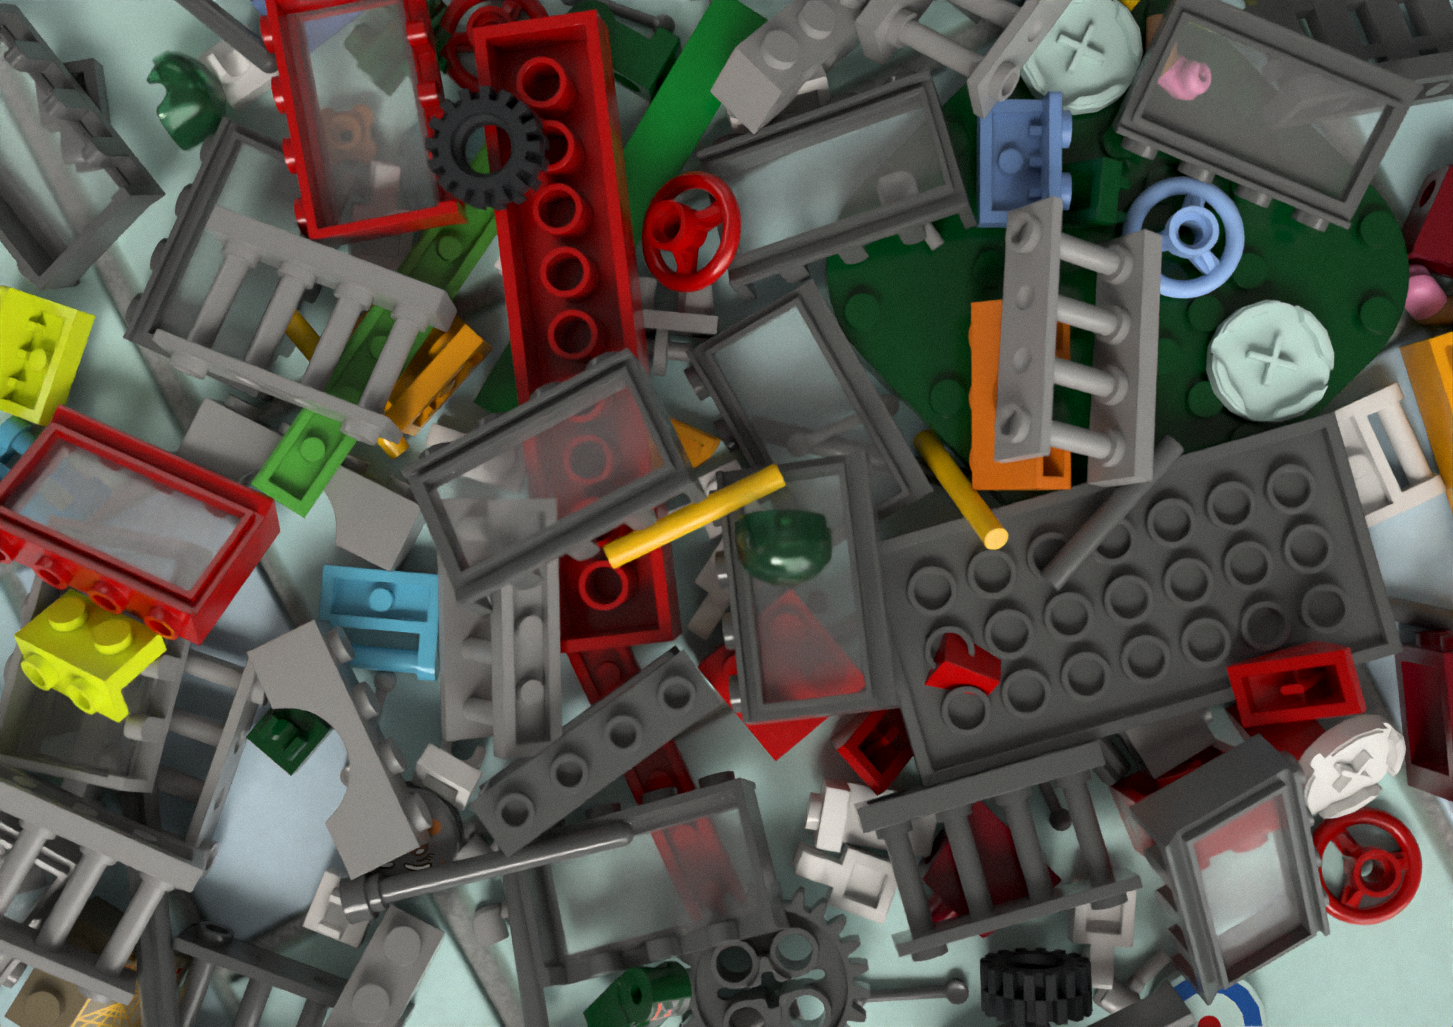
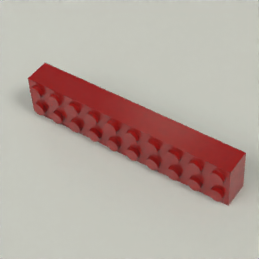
M595 9L472 28L479 86H491L496 92H500L503 89L512 93L519 101L521 100L541 121L544 126L542 132L549 139L550 150H545V158L550 161L547 172L540 171L537 179L542 184L537 191H534L532 188L526 191L524 195L527 200L519 205L510 202L507 203L508 209L496 211L494 209L518 405L520 406L529 401L530 395L538 388L553 382L563 383L585 371L587 364L597 356L607 352H620L626 348L646 368L651 379L608 27ZM488 125L484 126L489 172L493 173L507 163L511 154V141L503 128ZM628 387L523 443L530 499H557L558 521L662 466L661 455ZM666 501L653 508L657 520L668 515ZM623 523L595 538L600 547V551L596 555L581 561L574 559L568 554L558 558L560 654L674 641L682 634L671 542L614 569L606 556L603 546L635 531L626 523Z

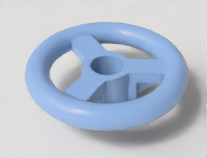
M1188 176L1167 178L1149 186L1134 200L1127 212L1122 236L1140 231L1148 212L1161 200L1175 195H1185L1182 208L1169 218L1165 229L1157 234L1162 235V252L1169 251L1176 256L1188 258L1203 276L1190 280H1176L1161 274L1160 294L1172 298L1199 297L1220 287L1235 271L1244 248L1243 221L1234 202L1216 185ZM1205 202L1216 210L1224 225L1226 240L1220 260L1210 251L1217 242L1219 225L1213 213L1204 208ZM1180 226L1188 227L1193 232L1194 242L1192 245H1187L1180 240L1178 235Z

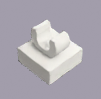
M247 24L244 25L250 31L253 32V30ZM221 40L197 57L229 104L237 112L271 89V78L279 76L278 71L271 74L264 73L224 40Z
M441 740L439 748L429 743L417 762L411 783L431 791L449 801L454 807L464 811L482 775L479 768L485 756V748L479 745L471 758L460 760L454 757L451 752L456 741L446 742Z
M330 866L324 871L303 927L359 948L364 942L372 920L356 924H350L347 921L341 905L339 884L341 876L348 873Z

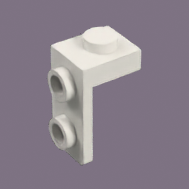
M822 776L820 793L810 792L804 828L813 830L812 837L815 847L818 849L840 852L842 842L887 850L884 839L878 840L875 831L863 833L854 804L901 790L887 788L885 792L877 796L867 784ZM935 814L911 820L913 830L908 832L915 856L928 857L931 854L937 823Z

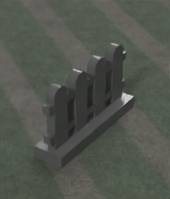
M1245 0L1246 7L1243 10L1302 35L1304 34L1298 19L1305 18L1314 40L1424 85L1411 106L1453 99V9L1449 0ZM1399 4H1405L1418 37H1412ZM1349 11L1356 12L1369 45H1362ZM1265 53L1268 62L1261 68L1266 82L1276 81L1279 91L1261 108L1269 131L1380 112L1386 104Z

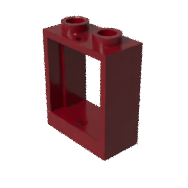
M1453 630L1419 631L1414 633V643L1402 644L1404 652L1394 654L1402 734L1406 746L1407 783L1411 787L1453 802Z

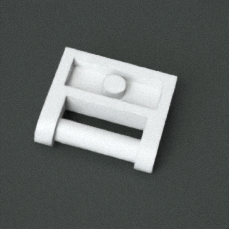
M1397 381L1374 389L1351 402L1327 412H1335L1368 528L1447 491L1440 473H1432L1399 401L1405 397ZM1377 412L1409 482L1402 489L1398 485L1367 418L1372 413Z

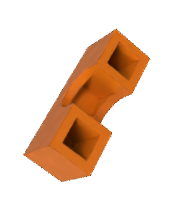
M1003 299L971 303V325L968 338L971 347L972 386L969 391V404L972 410V448L969 455V465L972 471V490H1071L1070 451L1050 446V455L1008 463L994 461ZM1057 321L1055 357L1070 361V325Z

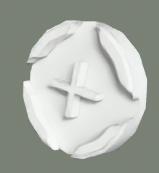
M1368 714L1344 720L1323 733L1305 750L1298 761L1306 776V784L1302 785L1305 803L1311 814L1317 812L1322 819L1338 818L1353 813L1373 801L1379 795L1378 793L1383 790L1378 782L1384 777L1386 772L1394 777L1401 769L1406 753L1404 736L1382 716Z

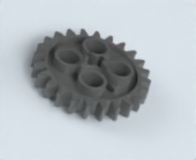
M777 882L783 909L790 928L677 957L682 962L691 966L690 968H685L689 975L692 988L691 1003L687 1010H692L693 1013L684 1021L682 1027H737L731 1015L742 1007L756 1009L765 1021L762 1027H850L847 1021L865 1022L866 1010L853 1002V999L869 997L871 994L870 984L855 980L854 977L869 970L868 960L859 957L850 958L849 956L861 945L859 935L840 937L839 934L847 923L846 916L840 914L827 921L824 918L827 908L826 898L822 897L809 908L804 905V887L800 886L792 899L787 900L783 899L780 882ZM755 883L749 884L747 902L741 904L731 891L726 892L724 896L726 908L724 914L761 905ZM711 905L706 906L703 912L705 919L723 915ZM789 934H799L810 942L812 950L804 959L790 960L780 953L778 948L779 941ZM739 946L750 954L752 965L742 972L729 971L722 965L719 953L726 947ZM816 969H821L825 973L823 978L817 980L812 978L792 979ZM773 972L776 981L782 982L780 994L770 995L767 986H759L762 983L763 973ZM725 987L729 989L751 988L727 998L721 997L718 993L721 988ZM811 995L818 998L823 1003L825 1009L818 1018L803 1020L792 1012L790 1007L792 1002L800 996Z

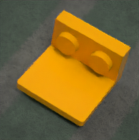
M369 310L364 311L357 319L348 341L350 340L358 326L361 324ZM455 315L448 332L433 328L395 384L384 408L386 413L383 416L389 417L403 433L415 436L494 348L457 315Z

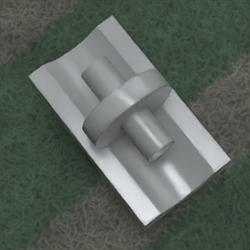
M639 276L645 332L656 333L655 340L646 339L648 357L653 358V375L666 376L668 359L690 362L686 351L692 349V344L670 342V335L710 339L718 334L719 318L718 316H713L712 286L710 285L695 292H679L677 312L654 310L657 280Z

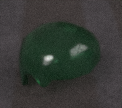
M166 50L152 59L154 66L146 80L149 84L159 83L165 87L166 95L157 106V116L181 150L190 152L202 145L206 137L217 131L223 116L227 117L226 97L220 81L209 67L198 59L180 51Z
M773 509L743 514L735 520V552L737 560L749 575L759 581L772 586L794 587L816 578L832 559V529L827 527L826 518L821 513Z

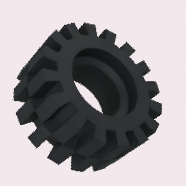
M479 86L478 93H473L469 88L457 92L460 100L455 103L447 98L440 105L445 111L442 118L438 119L432 116L428 124L435 131L433 138L425 137V149L432 153V159H428L427 163L430 171L438 175L439 179L436 181L443 189L453 194L457 199L482 210H486L487 207H492L496 211L508 209L507 203L514 202L519 205L526 201L527 198L524 193L530 188L537 191L542 184L537 179L541 170L547 172L550 162L545 158V150H550L549 139L542 132L544 126L539 118L512 93L503 89L500 92H496L491 86ZM483 126H498L503 128L510 138V157L507 163L498 171L488 174L478 173L470 167L466 159L465 149L467 141L474 131Z
M1015 948V952L1006 949L999 950L997 954L989 953L985 955V958L980 959L981 1009L989 1018L996 1017V1020L1001 1022L1014 1020V1024L1017 1025L1036 1022V1026H1047V1022L1064 1025L1068 1024V1020L1079 1022L1084 1020V1017L1092 1015V976L1089 958L1081 957V954L1076 952L1066 954V950L1055 949L1051 952L1046 951V948H1036V951H1027L1026 948Z

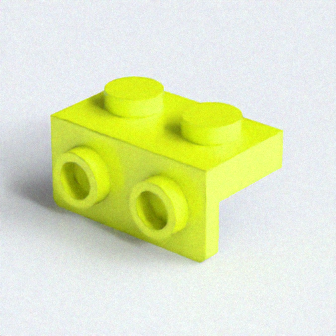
M6 285L0 286V410L47 427L52 420L59 404L65 406L67 403L69 392L96 316Z
M73 589L67 591L14 634L24 657L21 668L34 685L45 691L52 688L68 696L82 711L88 714L98 712L118 723L129 714L121 690L167 650L163 637L152 631L147 625L122 613L116 615L107 612L96 605L89 597Z

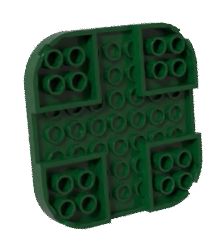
M1141 0L1130 11L1140 28L1143 48L1141 61L1144 57L1146 46V19L1152 15L1164 14L1170 0ZM1186 20L1177 39V52L1189 62L1194 60L1207 65L1211 72L1210 86L1204 93L1197 95L1192 100L1174 99L1162 87L1156 84L1141 117L1333 198H1337L1353 166L1311 124L1269 131L1261 108L1278 91L1269 82H1266L1264 76L1223 35ZM1020 76L1014 91L1007 99L1037 98L1030 93ZM966 82L942 108L976 219L977 115L973 113ZM1129 87L1117 101L1098 112L1072 115L1069 148H1062V164L1100 157H1107L1122 162L1121 175L1128 178L1131 183L1130 189L1119 191L1117 211L1125 213L1128 212L1131 204L1141 192L1154 183L1171 177L1188 176L1176 170L1181 159L1158 150L1155 159L1150 160L1119 146L1124 136L1116 133L1111 125ZM928 122L923 124L855 192L844 207L838 221L882 206L877 193V185L881 178L897 172L911 174L916 180L919 193L946 184ZM1215 174L1211 183L1222 189L1231 198L1241 215L1245 235L1243 253L1232 275L1225 283L1210 293L1194 298H1172L1160 294L1154 446L1166 434L1183 447L1184 452L1181 454L1183 455L1316 417L1385 347L1393 335L1405 307L1409 287V259L1401 228L1392 210L1371 184H1369L1350 220L1351 225L1349 229L1330 222L1326 231L1322 232L1292 219L1290 216L1295 207L1274 198L1268 208L1254 204L1233 193L1238 183ZM1185 195L1171 196L1154 205L1146 215L1141 230L1146 229L1154 233L1163 231L1169 218L1182 208ZM1205 202L1204 208L1213 213L1219 225L1217 242L1210 251L1220 260L1226 240L1224 225L1216 210ZM957 213L932 222L944 240V243L933 251L925 240L916 244L905 245L899 235L895 234L865 244L868 257L862 262L845 264L839 254L826 257L825 297L827 305L861 364L897 398L898 402L902 400L970 469L972 410L969 404V391L972 386L971 347L968 333L971 325V303L1003 299L1006 253L1005 236L1007 228H976L974 226L965 229ZM1124 222L1077 230L1061 227V232L1098 245V243L1121 237ZM1180 226L1178 230L1180 240L1187 245H1192L1194 242L1193 232L1188 227ZM1169 251L1162 252V275L1176 280H1190L1203 276L1188 258L1176 256ZM1060 260L1058 294L1095 306L1097 272ZM1263 300H1275L1292 306L1297 305L1311 312L1327 330L1334 351L1333 370H1330L1329 380L1326 384L1329 386L1322 399L1304 415L1278 423L1250 422L1230 412L1213 393L1206 372L1208 345L1218 325L1236 310ZM1070 325V361L1093 367L1094 332ZM1053 383L1052 420L1090 430L1091 394ZM1071 452V486L1087 482L1088 456ZM1056 490L987 492L1003 506Z

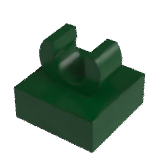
M1100 157L1062 164V172H1070L1072 179L1071 203L1068 210H1062V228L1077 230L1113 225L1126 221L1127 213L1117 211L1119 191L1130 189L1131 182L1128 178L1121 175V161Z
M271 707L246 738L292 776L300 770L334 728L323 718L309 711L295 708L272 709Z

